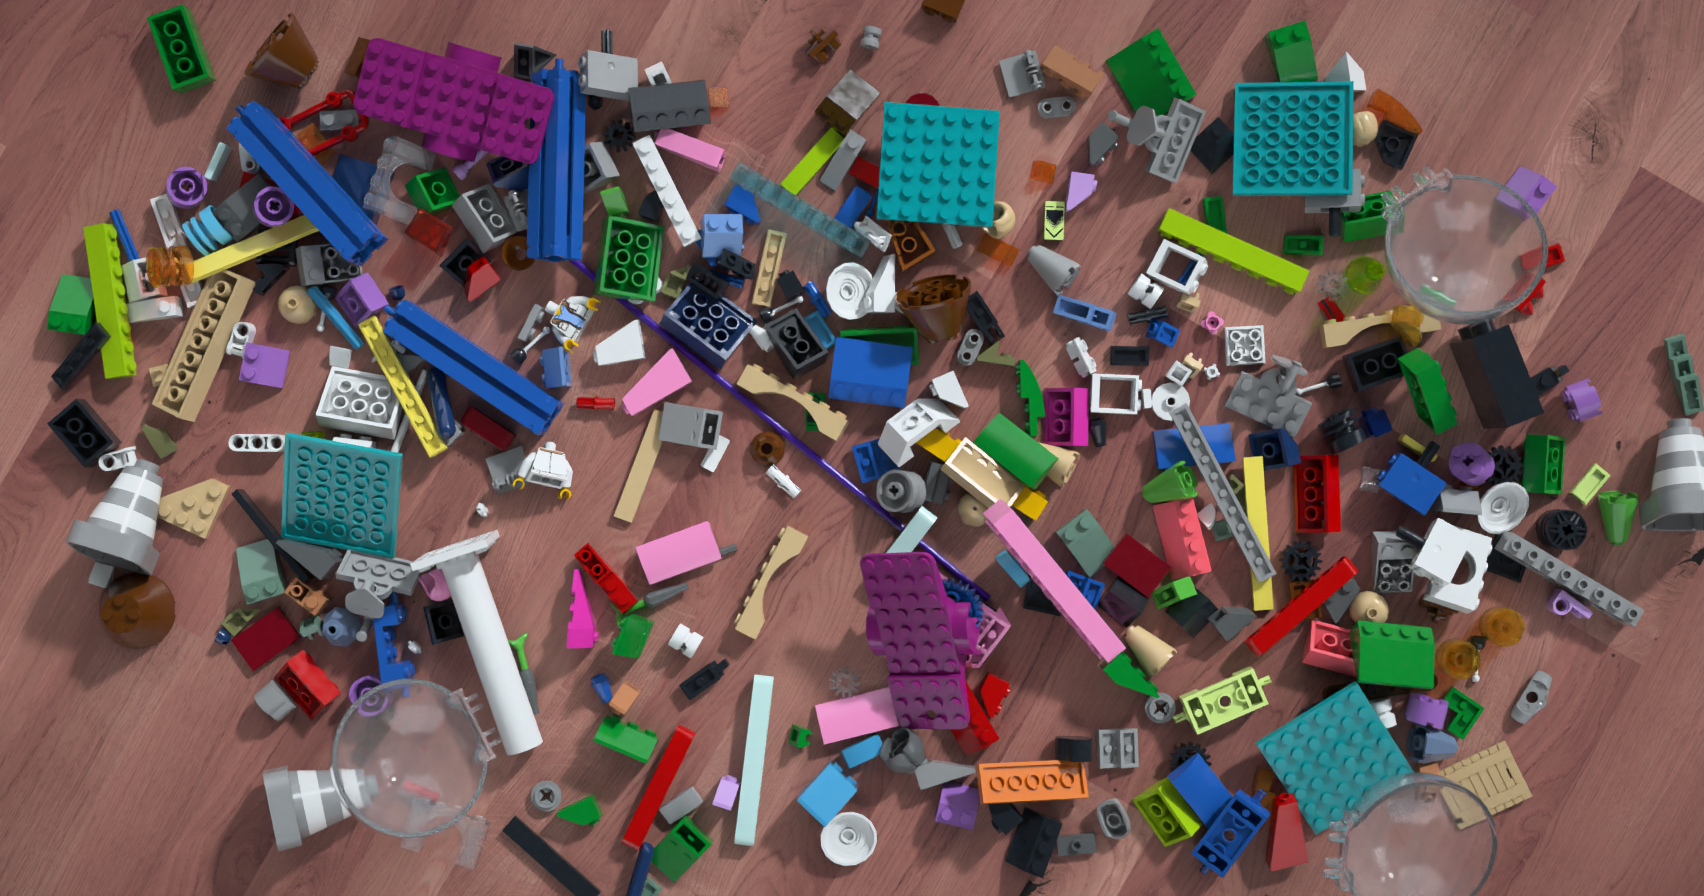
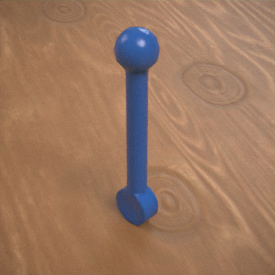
M878 189L875 192L869 209L865 211L867 217L873 215L872 210L878 197Z

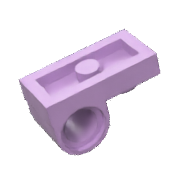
M1556 588L1547 600V609L1554 614L1565 615L1571 610V613L1579 619L1581 617L1589 619L1593 614L1591 610L1563 589ZM1560 600L1562 607L1557 610L1556 603Z

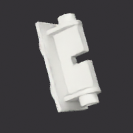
M865 216L863 222L857 221L854 224L856 232L864 236L881 251H886L892 237L891 234L867 216Z
M1078 337L1066 343V350L1071 360L1076 357L1079 358V361L1073 364L1082 378L1097 371L1095 360L1089 356L1087 352L1088 347L1084 340Z

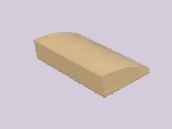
M966 437L940 469L988 508L1000 498L1010 507L1026 486Z

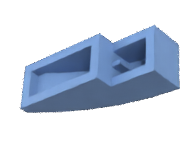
M1062 295L1058 296L1053 310L1054 314L1109 332L1112 331L1117 316L1114 311Z

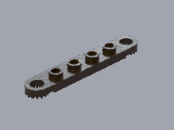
M1435 674L1433 689H1435L1438 684V678ZM1355 681L1326 686L1322 692L1323 700L1328 698L1327 694L1330 690L1334 689L1338 692ZM1356 681L1368 700L1411 694V692L1431 691V689L1367 684Z

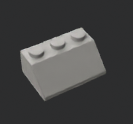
M490 183L462 194L452 205L483 253L497 248L509 238L519 233L516 230L510 213Z

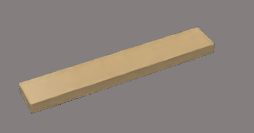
M656 409L653 411L614 517L630 523L634 520L663 443L662 440H658L663 415L662 411Z

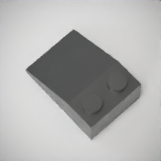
M261 173L212 211L216 219L237 242L247 239L262 225L254 215L253 203L257 194L262 189L271 185ZM270 203L269 209L277 211L278 205Z
M282 539L276 542L277 545L319 580L331 578L343 560L342 553L335 548L331 549L291 539Z

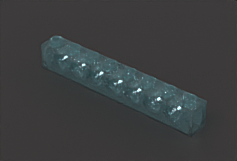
M740 161L729 177L733 183L751 192L756 197L861 260L871 245V241Z

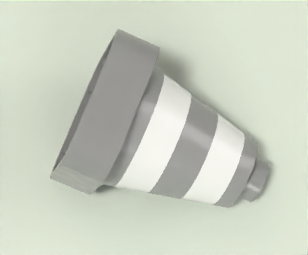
M1680 418L1667 422V429L1659 433L1650 498L1639 504L1641 528L1644 530L1704 531V436L1700 428L1692 427L1691 419Z
M137 459L134 467L125 466L86 522L74 520L65 543L88 558L142 575L152 576L160 553L153 548L163 479L157 475L160 467L142 459Z
M286 765L263 771L264 785L278 851L303 846L302 839L369 808L368 799L378 797L374 774L363 777L362 769L288 771V766Z

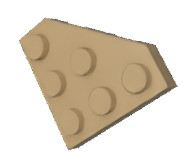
M209 479L161 497L158 518L207 539L231 486L216 479Z

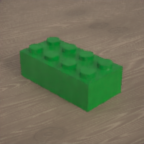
M182 4L147 17L174 91L181 94L216 81L192 12L188 7Z
M1419 348L1398 358L1418 418L1437 435L1457 425L1458 422L1455 417L1457 412L1451 405L1452 397L1446 390L1447 382L1440 373L1442 368L1439 362L1431 359L1427 352L1424 353Z

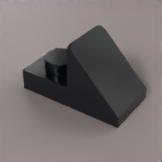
M256 264L255 266L265 274V277L262 276L255 282L256 286L253 290L258 295L264 296L290 268L283 264Z

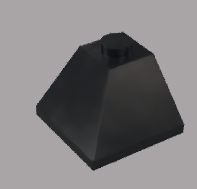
M1217 117L1196 136L1190 151L1213 174L1234 155V135L1224 122Z

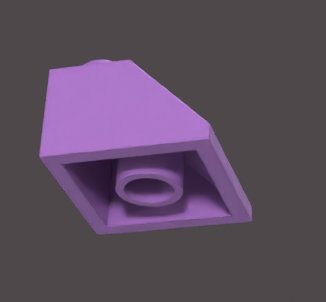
M1519 166L1496 198L1528 220L1536 216L1557 186L1543 175Z
M368 272L349 280L335 296V299L356 329L359 328V323L373 315L377 316L389 304Z
M246 342L239 380L283 388L290 351Z
M950 781L942 783L934 817L935 821L973 830L979 804V789Z

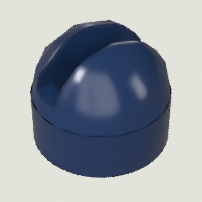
M403 285L394 286L389 289L393 300L400 301L405 297Z
M222 628L214 642L226 645L231 640V635Z

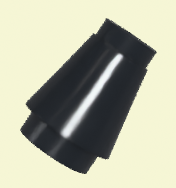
M1104 418L1089 420L1088 428L1095 447L1105 446L1107 422L1104 421Z

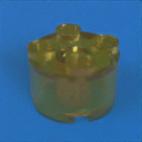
M1496 606L1489 608L1480 616L1479 630L1489 643L1509 647L1521 640L1525 630V623L1518 612L1510 608Z
M1461 639L1446 640L1439 644L1436 651L1435 660L1438 669L1445 675L1456 679L1471 677V675L1477 672L1481 664L1479 651L1470 642Z

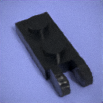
M976 291L971 294L966 310L979 330L984 333L989 343L993 345L995 341L988 332V329L994 327L1001 339L1005 335L979 292Z

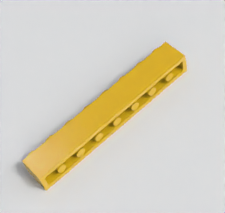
M935 428L918 440L916 444L946 462L962 440L957 437L953 440L949 437V432L944 433L940 428L939 430ZM1026 485L1011 506L1036 521L1048 501L1045 500L1046 495L1038 490L1033 492Z

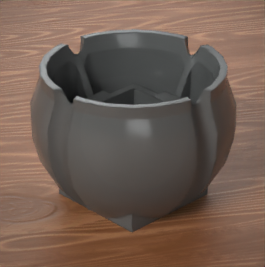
M899 728L891 733L892 738H886L880 750V757L891 770L898 773L908 772L911 775L927 759L924 755V743L914 731L908 728Z

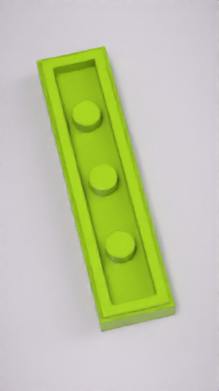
M831 127L780 185L792 196L796 197L838 150L844 138Z

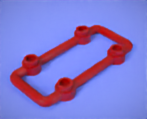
M350 89L340 93L330 92L323 102L289 119L285 117L279 119L291 131L293 125L328 107L339 108L343 104V100L350 97L352 104H354L356 93ZM356 112L361 124L355 127L349 125L343 127L341 134L308 151L312 156H315L345 140L354 142L358 138V134L367 129L369 125L367 116Z

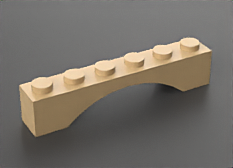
M1431 304L1421 305L1419 310L1413 311L1412 307L1402 308L1400 313L1394 314L1393 310L1383 311L1381 316H1374V313L1364 314L1362 319H1355V316L1343 318L1344 321L1336 322V319L1325 320V324L1319 326L1322 348L1346 345L1357 333L1377 324L1399 325L1417 334L1441 330L1438 307L1431 308Z
M755 363L753 366L747 364L737 385L755 395L764 393L779 394L796 400L810 412L820 432L837 442L839 441L849 423L846 420L847 416L838 410L836 413H833L829 410L830 406L820 401L818 404L812 401L814 397L808 393L803 392V394L796 392L797 387L788 382L786 385L780 383L781 378L772 373L769 376L763 373L764 369Z
M787 526L786 529L782 528L778 536L781 539L778 546L773 545L769 553L772 557L769 563H764L760 571L763 573L761 579H756L751 588L754 590L752 597L747 596L743 604L745 610L743 614H738L734 622L737 625L735 628L737 631L755 640L765 622L763 598L769 579L782 563L800 554L808 538V535L790 526Z

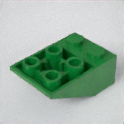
M635 613L622 619L618 628L621 631L620 635L614 638L611 648L614 649L612 654L636 659L640 658L655 621Z
M1123 651L1109 663L1104 660L1099 665L1116 684L1155 698L1160 697L1157 694L1159 689L1149 679L1147 681L1144 680L1146 675L1136 665L1134 667L1130 665L1132 660Z
M684 815L654 847L652 863L669 879L675 882L712 845L713 839L687 815Z

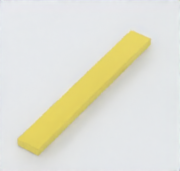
M303 215L280 227H274L187 263L185 267L190 281L195 283L319 230L306 215Z
M373 315L359 323L358 326L429 458H433L447 450L448 447L443 438L438 435L435 423L388 336L383 332L384 329L377 316Z
M1263 456L1243 457L1246 516L1270 560ZM1250 568L1253 610L1274 609L1271 577L1259 583Z

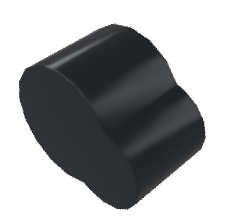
M1056 736L1055 759L1070 762L1092 761V738L1087 736Z

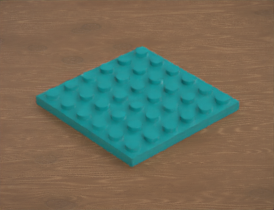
M1354 81L1235 83L1233 196L1352 195Z
M884 102L876 219L992 228L1000 111Z
M287 433L284 446L281 538L394 558L397 545L403 454Z
M1356 681L1255 742L1287 792L1293 793L1298 802L1299 810L1316 835L1415 775Z

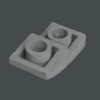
M691 786L677 794L676 798L661 805L659 811L668 823L671 824L699 806L703 799L694 787Z

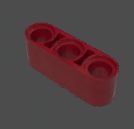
M471 405L460 419L463 425L505 452L516 437L513 432Z

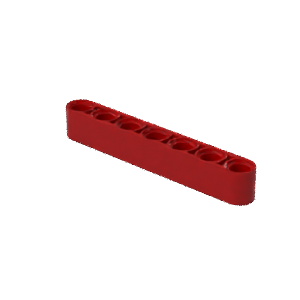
M1347 556L1341 557L1252 633L1244 643L1256 657L1261 656L1354 577L1359 570Z
M678 725L621 844L639 851L696 732Z

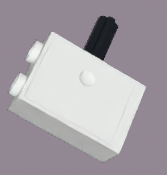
M1440 518L1432 521L1424 538L1403 526H1400L1395 534L1400 539L1418 548L1409 568L1414 570L1413 572L1420 577L1425 576L1431 580L1432 584L1439 587L1450 584L1473 538L1471 535Z

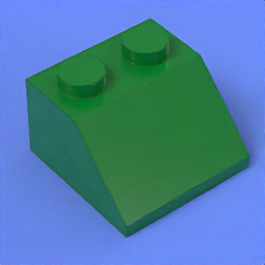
M446 168L416 175L405 185L421 219L438 215L452 208L453 203L460 197Z

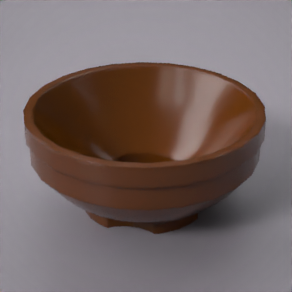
M524 236L509 238L501 250L503 262L507 267L515 271H523L530 268L536 259L527 258L528 245L527 238ZM519 249L526 251V257L523 260L516 258L515 254Z
M769 431L756 435L750 445L752 458L763 466L777 464L783 458L785 452V445L781 437ZM764 443H770L773 447L772 452L768 455L761 451Z

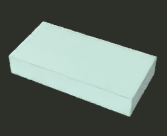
M221 142L218 144L204 175L206 178L215 182L218 181L232 147Z

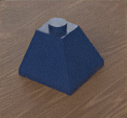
M502 156L486 163L495 187L520 192L528 189L529 164Z
M1283 428L1248 435L1253 457L1263 456L1264 471L1301 463L1297 443Z

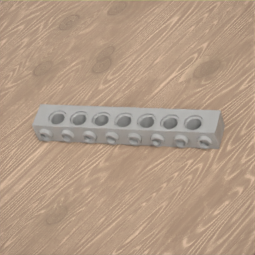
M1503 532L1494 548L1625 626L1635 627L1644 612L1642 608L1513 532Z

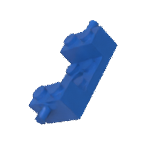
M392 592L389 595L390 605H384L383 616L381 618H373L381 685L400 683L402 695L410 694L409 680L413 679V675H415V665L411 663V659L396 661L398 651L397 647H394L393 639H395V629L391 626L406 622L408 610L407 607H404V603L398 602L397 592Z
M1240 789L1236 792L1191 853L1204 863L1199 869L1200 872L1204 870L1203 874L1206 875L1209 869H1212L1223 878L1271 815V812L1260 803L1266 795L1263 790L1259 789L1254 797L1248 796ZM1225 831H1233L1235 839L1228 840L1225 837Z

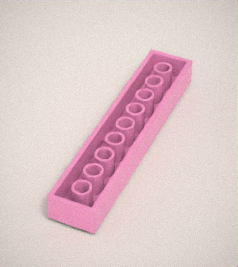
M1001 498L983 513L987 518L984 521L987 526L993 530L997 538L1008 548L1012 556L1017 559L1022 568L1031 576L1032 580L1042 589V592L1052 601L1056 609L1065 617L1066 621L1076 630V633L1100 660L1104 658L1109 663L1126 649L1026 525Z

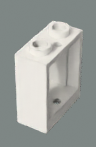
M1164 239L1146 274L1149 278L1190 296L1192 292L1195 293L1199 286L1198 280L1201 275L1203 276L1206 273L1208 265L1206 258ZM1171 250L1198 262L1185 286L1159 274Z
M1091 374L1089 413L1137 414V411L1141 410V399H1138V391L1141 392L1142 380H1139V376ZM1100 380L1131 381L1130 409L1099 408Z

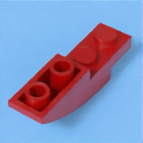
M589 543L574 554V557L596 584L600 585L622 614L627 613L639 602L625 582Z

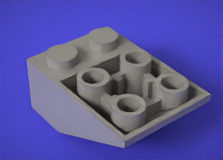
M331 243L301 246L295 249L301 287L349 281L363 274L362 266L346 261Z
M665 402L658 440L717 450L723 412Z
M1396 531L1373 532L1371 546L1373 592H1412L1414 570L1410 569L1409 566L1416 554L1417 547L1395 535Z

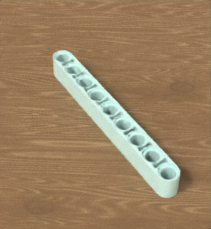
M756 674L754 676L734 844L754 846L774 677Z

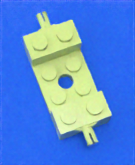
M1248 666L1232 673L1231 677L1201 690L1194 689L1180 695L1179 699L1183 706V712L1173 716L1176 724L1187 719L1193 731L1198 735L1269 704L1262 686L1272 683L1270 677L1267 675L1258 679L1254 669ZM1228 696L1230 703L1227 706H1221V697Z

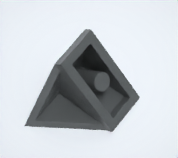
M514 43V77L531 80V73L539 72V69H543L557 54L533 45Z

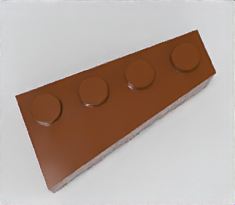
M886 220L902 273L935 254L934 247L918 222Z

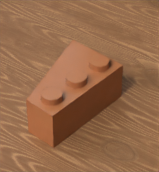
M1054 45L1041 65L1042 72L1050 78L1054 76L1059 80L1058 83L1065 88L1070 87L1075 91L1074 94L1081 99H1089L1105 74L1102 71H1099V73L1094 72L1089 68L1090 64L1086 62L1084 64L1075 59L1074 55Z

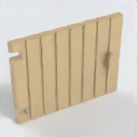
M1501 741L1440 770L1441 777L1445 779L1444 782L1440 783V786L1455 817L1463 816L1465 819L1459 822L1461 829L1532 797L1505 741Z

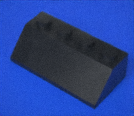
M705 80L628 88L631 123L634 132L711 124Z

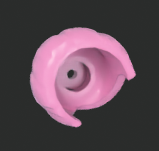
M434 569L418 577L426 595L431 600L443 601L451 596L442 569Z

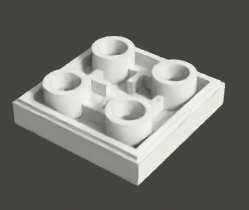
M1263 325L1224 328L1226 366L1266 364Z

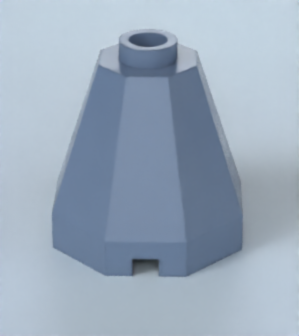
M335 607L323 617L321 633L330 645L348 647L357 640L356 633L360 631L363 620L345 607Z
M1415 723L1416 727L1411 728L1408 732L1406 748L1412 754V756H1409V759L1414 762L1425 764L1452 758L1458 750L1455 738L1437 728H1433L1431 725L1425 726Z

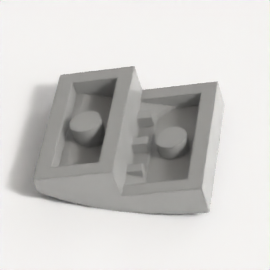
M1138 728L1096 729L1097 768L1139 767Z

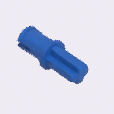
M810 281L803 286V289L811 299V304L815 305L823 318L829 316L832 311L824 300V295H821L814 281Z

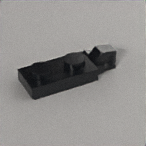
M1561 365L1556 369L1554 366L1547 367L1530 377L1537 395L1539 396L1558 385L1562 381L1561 376L1569 372L1567 366Z
M726 658L718 664L714 660L683 681L679 686L688 699L692 700L725 675L722 670L728 667L730 663Z

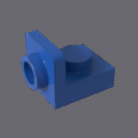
M1152 320L1148 326L1146 337L1173 348L1180 330L1164 321Z

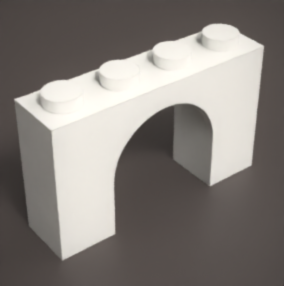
M1454 526L1473 537L1463 556L1469 566L1468 579L1462 585L1450 583L1444 587L1436 586L1429 580L1423 599L1468 614L1476 610L1479 605L1478 594L1483 588L1484 581H1482V577L1488 568L1486 561L1492 551V538Z

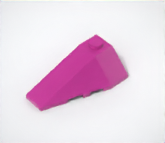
M576 568L574 569L572 596L575 597L570 605V613L573 619L568 622L566 648H593L595 643L599 641V632H596V624L581 569Z

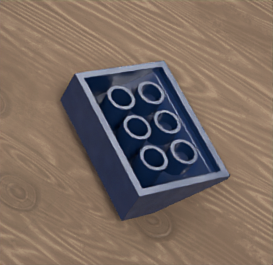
M340 154L332 176L333 179L377 226L395 173L389 169Z
M690 282L663 314L659 324L721 370L747 337L752 327L755 326L757 320L725 296L722 299L716 300Z

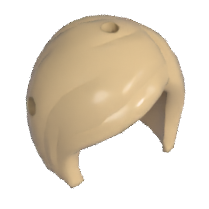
M1369 111L1353 114V146L1364 147L1373 141L1378 133L1377 119Z
M1001 201L994 202L993 227H981V229L992 238L1002 239L1013 230L1016 223L1015 213L1007 203Z
M967 493L960 499L958 514L964 524L978 527L985 523L984 521L987 518L983 513L989 508L973 495Z

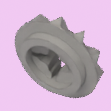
M1157 692L1160 697L1149 696L1145 702V712L1153 722L1165 723L1174 716L1176 705L1171 696L1166 693ZM1154 702L1160 705L1165 703L1163 709L1166 713L1164 714L1161 711L1155 712L1157 707Z
M552 781L539 782L532 790V803L541 811H552L559 806L562 800V791ZM551 790L553 791L550 795L551 800L546 799L541 801L542 797L544 796V794L542 793L543 791H545L546 793L550 792Z

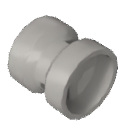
M864 26V37L861 39L860 46L871 50H878V39L881 37L882 29L874 26Z

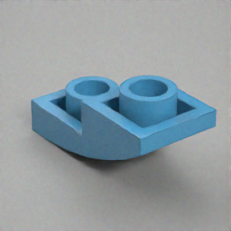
M875 733L861 742H856L843 749L841 753L848 768H852L879 755L883 743L878 733Z

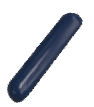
M434 367L427 371L426 381L436 429L441 438L450 439L454 436L456 427L444 372Z
M643 842L640 846L626 896L642 895L654 855V847L648 842Z

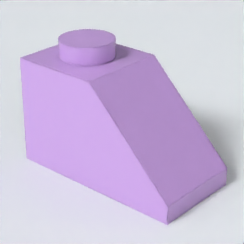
M1079 172L1070 173L1064 212L1071 211L1090 197L1092 192L1096 191L1097 180H1094L1095 175Z
M730 775L722 776L712 805L731 811L740 785L736 777Z

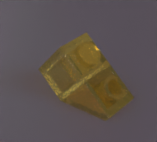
M1393 306L1391 326L1399 336H1402L1408 347L1418 346L1422 338V333L1419 331L1420 324H1422L1424 314L1421 312L1422 307Z

